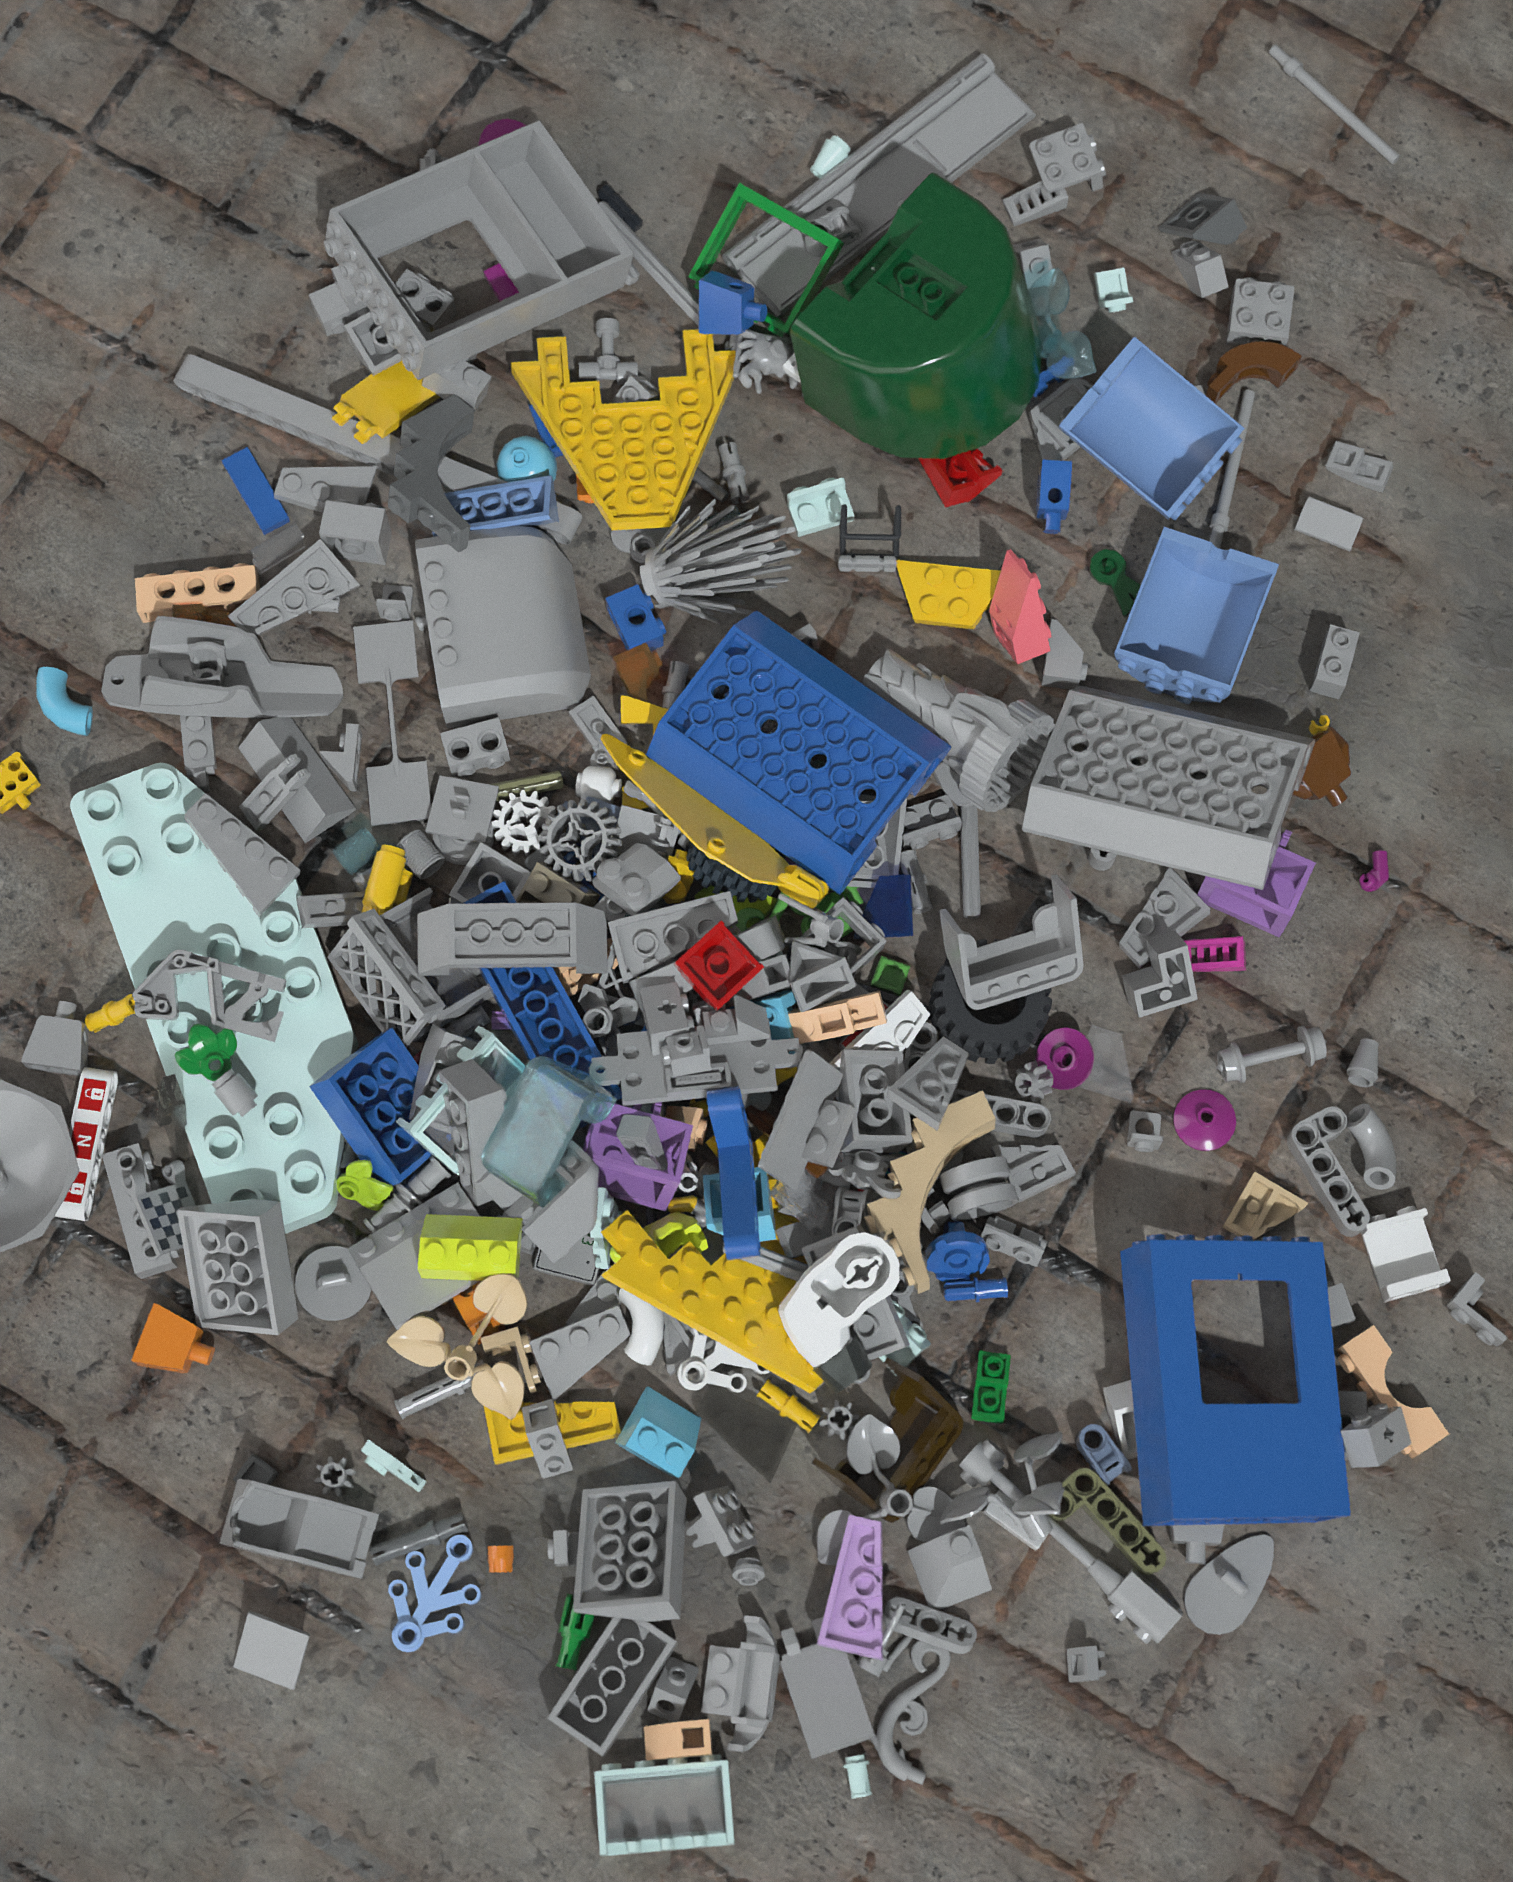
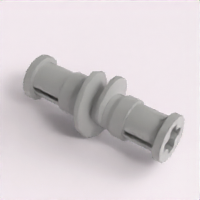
M433 1155L429 1158L430 1162L417 1175L414 1174L406 1185L402 1183L395 1184L398 1193H394L393 1197L388 1199L383 1204V1207L369 1220L367 1218L363 1220L372 1233L416 1208L417 1204L421 1205V1200L427 1198L445 1177L449 1179L452 1176Z

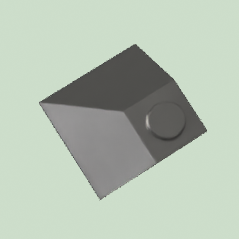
M1198 193L1158 228L1163 233L1228 245L1236 241L1239 234L1247 226L1234 199Z

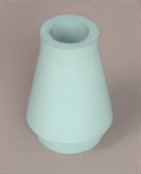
M835 135L831 139H826L814 164L810 168L811 172L819 179L848 157L847 154L850 152V147Z

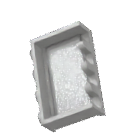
M430 887L380 915L417 967L418 913L433 909L429 904L433 894ZM450 968V975L424 976L446 1005L440 1013L433 1015L428 1023L443 1027L487 999L494 997L478 968Z

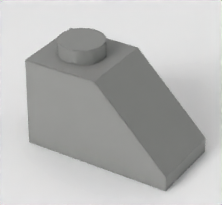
M1051 619L1049 627L1051 638L1048 639L1051 651L1045 654L1041 686L1071 690L1079 686L1080 681L1086 680L1088 663L1082 662L1083 650L1060 622Z

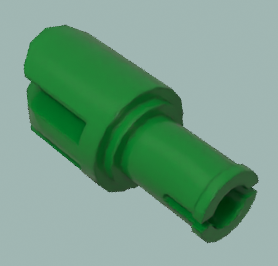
M567 1593L558 1632L561 1633L560 1636L563 1637L556 1666L576 1671L582 1641L586 1642V1639H590L595 1615L575 1613L573 1610L574 1594Z

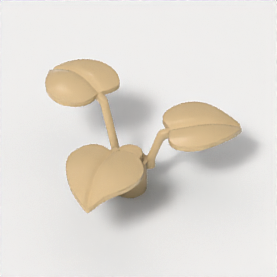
M490 1275L478 1284L473 1295V1303L478 1310L487 1313L468 1346H457L451 1353L449 1343L443 1342L445 1338L443 1327L436 1320L426 1316H416L409 1319L387 1340V1343L397 1353L416 1364L433 1367L445 1361V1372L454 1380H464L468 1376L472 1377L474 1375L471 1385L472 1393L482 1405L503 1414L510 1420H513L517 1415L524 1398V1381L520 1372L513 1365L504 1361L496 1363L492 1368L486 1363L474 1367L477 1355L473 1349L492 1316L501 1324H512L519 1321L525 1314L527 1309L526 1293L519 1278L515 1275Z

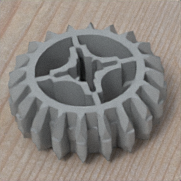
M580 799L577 806L575 801L569 800L567 804L568 810L564 806L559 805L557 806L558 816L552 813L548 814V818L553 822L551 825H542V828L548 831V833L539 837L540 841L547 843V845L540 848V852L548 855L544 860L545 864L554 865L552 870L562 872V877L571 878L573 876L575 882L581 883L584 876L587 881L591 882L594 879V871L597 874V869L603 861L610 859L611 856L615 858L620 856V853L613 849L614 846H622V841L614 838V836L619 835L622 831L619 827H612L617 822V819L614 816L607 817L609 815L608 808L602 807L599 809V803L596 801H592L588 805L587 800ZM580 817L594 818L601 830H587L585 824L581 823ZM569 824L568 834L560 838L563 829ZM580 835L586 837L585 840L581 841V847L576 845V842L580 841ZM602 843L599 852L593 858V848L597 844ZM561 851H575L576 857L580 859L581 864H569L563 858Z

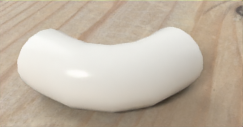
M621 1288L619 1299L628 1308L632 1318V1332L624 1351L634 1361L643 1365H651L657 1356L663 1339V1312Z

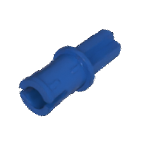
M974 1277L970 1281L946 1282L943 1286L944 1298L946 1301L975 1299L976 1303L979 1302V1299L1007 1298L1006 1278L978 1280L977 1277Z

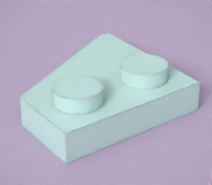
M370 1440L361 1449L367 1456L364 1462L383 1476L389 1471L418 1492L426 1484L427 1481Z

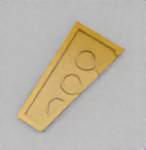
M523 1401L513 1420L484 1406L495 1465L534 1456L526 1435L522 1407L536 1403H524ZM554 1401L560 1431L567 1449L616 1438L621 1433L615 1402L556 1403Z

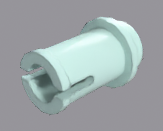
M865 1754L845 1757L846 1764L843 1765V1768H847L851 1798L872 1795L866 1766L869 1764V1760H865Z

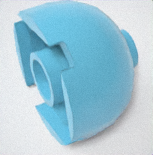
M521 436L514 438L506 443L499 452L497 470L499 478L504 481L514 482L552 475L554 482L558 468L555 455L547 444L535 437Z

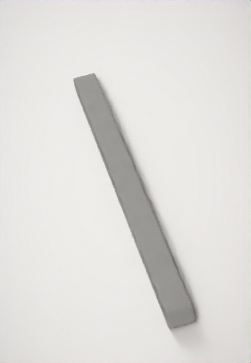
M186 355L174 378V383L188 393L368 466H377L378 470L394 476L396 453L404 449L400 445V438L389 434L382 439L378 434H375L366 443L361 444L354 438V434L359 431L355 427L358 421L350 419L343 426H339L332 420V417L337 414L336 412L194 355ZM444 457L438 468L439 481L444 493L508 483L447 457ZM557 502L559 522L531 527L543 531L553 541L569 545L583 517L575 509Z

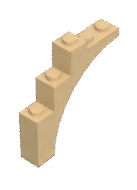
M983 1091L949 1104L938 1131L918 1118L912 1119V1143L917 1151L890 1161L891 1173L887 1174L888 1180L895 1182L892 1189L901 1190L900 1196L896 1199L884 1197L867 1204L868 1216H865L864 1219L871 1235L877 1233L878 1237L884 1240L893 1238L889 1240V1244L893 1247L897 1257L901 1256L905 1264V1268H902L904 1278L909 1287L915 1286L918 1294L930 1289V1279L922 1258L920 1245L921 1217L928 1194L938 1175L958 1152L973 1140L995 1129L996 1118Z

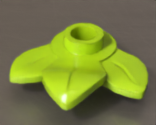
M357 1160L349 1163L346 1173L341 1174L337 1179L338 1192L344 1198L357 1201L367 1209L379 1211L383 1207V1200L392 1192L393 1186L371 1177L373 1170L370 1160Z

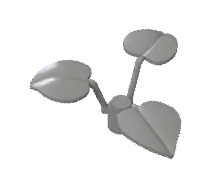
M867 1414L863 1416L853 1427L848 1438L847 1458L851 1467L860 1474H866L874 1470L875 1475L886 1486L887 1490L883 1492L880 1498L882 1509L861 1518L873 1520L885 1517L887 1514L898 1517L908 1514L906 1522L909 1531L916 1539L923 1542L931 1541L965 1527L964 1519L946 1522L941 1526V1516L952 1501L942 1490L935 1487H922L915 1491L912 1499L908 1492L894 1488V1484L888 1481L881 1473L880 1468H889L897 1461L900 1454L898 1438L890 1427L877 1420L873 1415ZM836 1510L828 1513L821 1520L817 1530V1558L820 1563L837 1565L849 1515L853 1516L852 1513L846 1510Z
M1062 1432L1045 1434L1023 1443L1014 1453L1016 1462L1025 1461L1032 1493L1018 1500L1013 1505L1012 1510L996 1495L989 1494L990 1490L988 1487H978L965 1491L949 1503L941 1516V1526L946 1522L973 1516L981 1511L988 1502H994L1013 1519L1015 1525L1022 1524L1030 1540H1038L1049 1534L1053 1527L1046 1514H1060V1503L1064 1494V1486L1061 1482H1054L1037 1488L1032 1464L1035 1459H1042L1056 1449L1063 1437Z

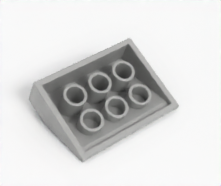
M458 1183L347 1248L397 1331L409 1319L425 1315L479 1282L421 1278L417 1269L420 1236L426 1214L479 1216Z
M249 1199L180 1207L177 1210L196 1325L198 1327L279 1335L298 1320L280 1201Z
M676 1481L582 1490L573 1604L575 1613L641 1621L680 1619L687 1498Z

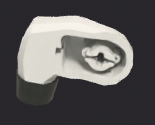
M865 1232L847 1236L830 1252L814 1262L802 1274L778 1309L784 1329L797 1351L814 1367L813 1371L836 1394L860 1378L873 1366L857 1337L852 1338L850 1326L862 1316L866 1309L891 1295L899 1282V1260L893 1247L883 1238Z

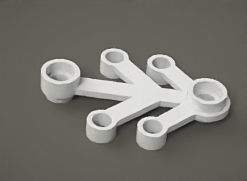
M691 1327L694 1339L690 1358L680 1364L677 1377L680 1384L688 1390H699L708 1383L727 1387L729 1391L739 1393L747 1385L744 1375L740 1373L725 1375L710 1370L720 1363L753 1369L757 1374H767L770 1371L767 1369L759 1370L755 1362L717 1341L715 1342L714 1352L703 1359L706 1338L708 1336L698 1334L697 1330ZM691 1368H695L698 1372L695 1380H691L688 1377V1371ZM734 1377H739L741 1380V1385L737 1389H734L731 1385Z

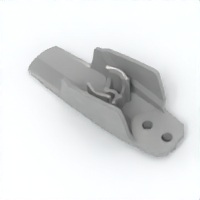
M158 616L155 619L148 654L116 656L105 667L102 685V695L109 705L138 711L185 716L236 718L328 716L338 707L344 697L341 681L333 667L272 661L266 654L257 636L253 633H247L239 627L166 616Z

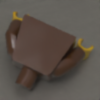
M1321 715L1319 722L1322 726H1318L1315 721L1311 720L1309 730L1313 736L1310 738L1315 739V744L1299 790H1294L1292 795L1303 800H1319L1325 796L1331 806L1336 807L1348 798L1340 783L1351 775L1349 768V744L1333 727L1329 728V717Z

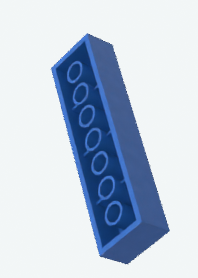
M505 881L461 904L516 903ZM553 967L478 968L569 1134L590 1124L600 1100L623 1106L622 1092L617 1084L594 1087L593 1080L589 1075V1067L592 1064L591 1058L602 1056ZM598 1070V1071H597V1073H603V1072H604V1070Z

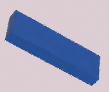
M248 447L221 460L264 535L290 522L279 500L274 499V491Z

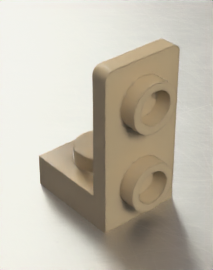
M514 1327L481 1338L486 1355L492 1353L493 1357L506 1355L512 1352L511 1347L517 1346L529 1391L531 1394L537 1392L535 1384L540 1383L541 1380L536 1364L530 1365L526 1353L532 1352L527 1333L521 1335L518 1327Z

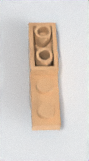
M880 991L819 1004L805 1012H801L799 1008L788 1012L794 1038H799L800 1044L853 1034L856 1030L886 1024L888 1021Z

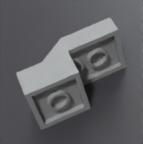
M238 1479L220 1544L362 1579L367 1552L379 1514L252 1480Z

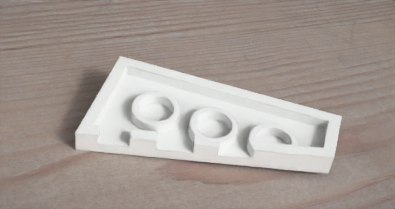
M906 990L885 1010L888 1020L886 1024L866 1028L844 1049L903 1052L905 1048L910 1046L930 1016V1013L912 991ZM842 1051L829 1062L839 1071ZM838 1087L837 1092H836V1094H835V1097L837 1098V1100H838V1094H839V1087Z

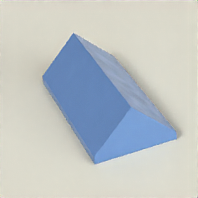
M552 475L444 493L455 511L470 525V531L512 526L531 527L559 522ZM432 531L433 537L438 536Z

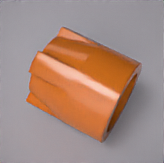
M488 1546L489 1573L512 1572L514 1546Z

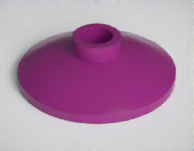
M1059 1028L1043 1038L1037 1049L1036 1062L1038 1067L1047 1065V1069L1052 1073L1054 1077L1052 1088L1070 1090L1081 1085L1090 1075L1094 1064V1051L1089 1039L1082 1032L1072 1028ZM1069 1055H1072V1062L1068 1066L1066 1059Z
M1200 1089L1188 1093L1179 1101L1174 1111L1173 1124L1178 1137L1187 1146L1199 1151H1213L1224 1146L1233 1136L1236 1128V1114L1231 1103L1223 1095L1212 1090ZM1201 1114H1210L1212 1121L1209 1123L1202 1121Z

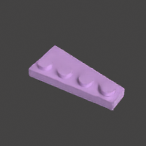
M849 1515L817 1643L819 1646L883 1661L882 1523Z

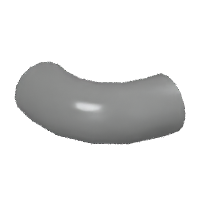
M1360 1104L1347 1114L1346 1127L1354 1135L1362 1150L1365 1161L1364 1181L1366 1184L1375 1189H1388L1394 1185L1396 1180V1155L1393 1143L1385 1125L1376 1112L1368 1104Z

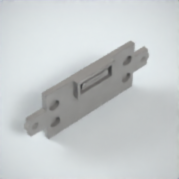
M647 1031L617 1034L618 1055L591 1058L592 1064L589 1067V1075L593 1080L594 1087L621 1084L623 1106L707 1098L708 1090L735 1086L740 1087L741 1094L777 1091L775 1069L798 1067L804 1052L803 1046L799 1043V1038L771 1040L770 1033L769 1039L708 1045L711 1063L710 1071L673 1077L670 1065L664 1066L662 1054L653 1056ZM795 1051L796 1053L791 1055L788 1052ZM598 1070H604L603 1073H597Z

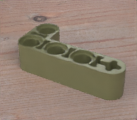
M1088 1468L1078 1469L1062 1483L1064 1486L1062 1499L1066 1501L1068 1509L1065 1514H1048L1055 1522L1065 1521L1081 1507L1141 1574L1152 1575L1164 1567L1166 1553L1094 1471ZM1084 1476L1090 1480L1092 1487L1089 1492L1083 1493L1077 1490L1075 1486L1077 1477ZM1100 1501L1111 1503L1114 1510L1112 1517L1105 1518L1098 1513L1097 1505ZM1127 1525L1134 1529L1136 1537L1133 1542L1127 1543L1121 1539L1119 1535L1121 1526ZM1144 1540L1146 1544L1141 1548L1146 1554L1153 1552L1156 1555L1154 1559L1156 1566L1153 1564L1146 1566L1143 1563L1146 1558L1144 1553L1139 1549L1134 1554L1131 1549Z

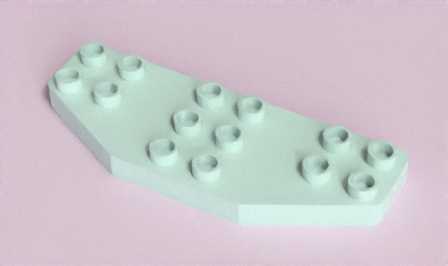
M167 763L152 764L78 792L71 800L70 809L135 990L169 954L178 949L218 959L224 963L287 981L283 993L268 989L267 995L260 998L245 1013L244 1021L259 1023L269 1021L279 1011L284 1012L275 1042L233 1031L237 1039V1049L230 1058L232 1070L236 1074L240 1073L258 1095L253 1100L257 1106L243 1117L239 1113L232 1116L215 1095L216 1089L211 1085L214 1083L213 1081H209L202 1074L190 1075L178 1065L174 1056L176 1052L190 1048L188 1035L193 1024L205 1025L216 1035L225 1029L215 1026L211 1021L207 972H200L195 975H176L179 1008L177 1020L146 1019L211 1203L249 1199L280 1201L286 1234L327 1218L336 1208L339 1194L337 1179L342 1172L340 1165L345 1149L344 1136L309 1086L331 1068L356 1052L359 1043L315 928H302L296 899L303 894L297 878L258 917L247 898L243 897L236 888V884L229 874L223 871L216 857L210 849L205 847L184 819L185 813L205 793L174 766ZM222 976L225 1010L229 1006L234 1005L249 990L250 983ZM214 1060L210 1064V1069L213 1071L218 1070L221 1062Z

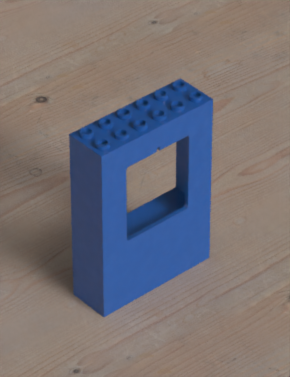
M1157 1234L1146 1236L1144 1241L1132 1242V1247L1120 1251L1143 1526L1319 1523L1351 1516L1344 1443L1341 1434L1342 1423L1323 1242H1310V1237H1294L1290 1239L1291 1241H1282L1280 1236L1264 1237L1262 1241H1253V1236H1238L1233 1238L1234 1241H1224V1236L1222 1235L1207 1236L1205 1240H1195V1235H1181L1175 1237L1176 1240H1166V1235ZM1239 1274L1240 1281L1286 1282L1298 1392L1297 1404L1203 1403L1192 1280L1235 1281L1238 1280Z

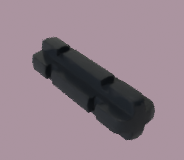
M606 184L598 191L599 199L605 201L634 233L641 229L643 226L642 218L637 213H633V209L619 194H615L616 191L613 187Z

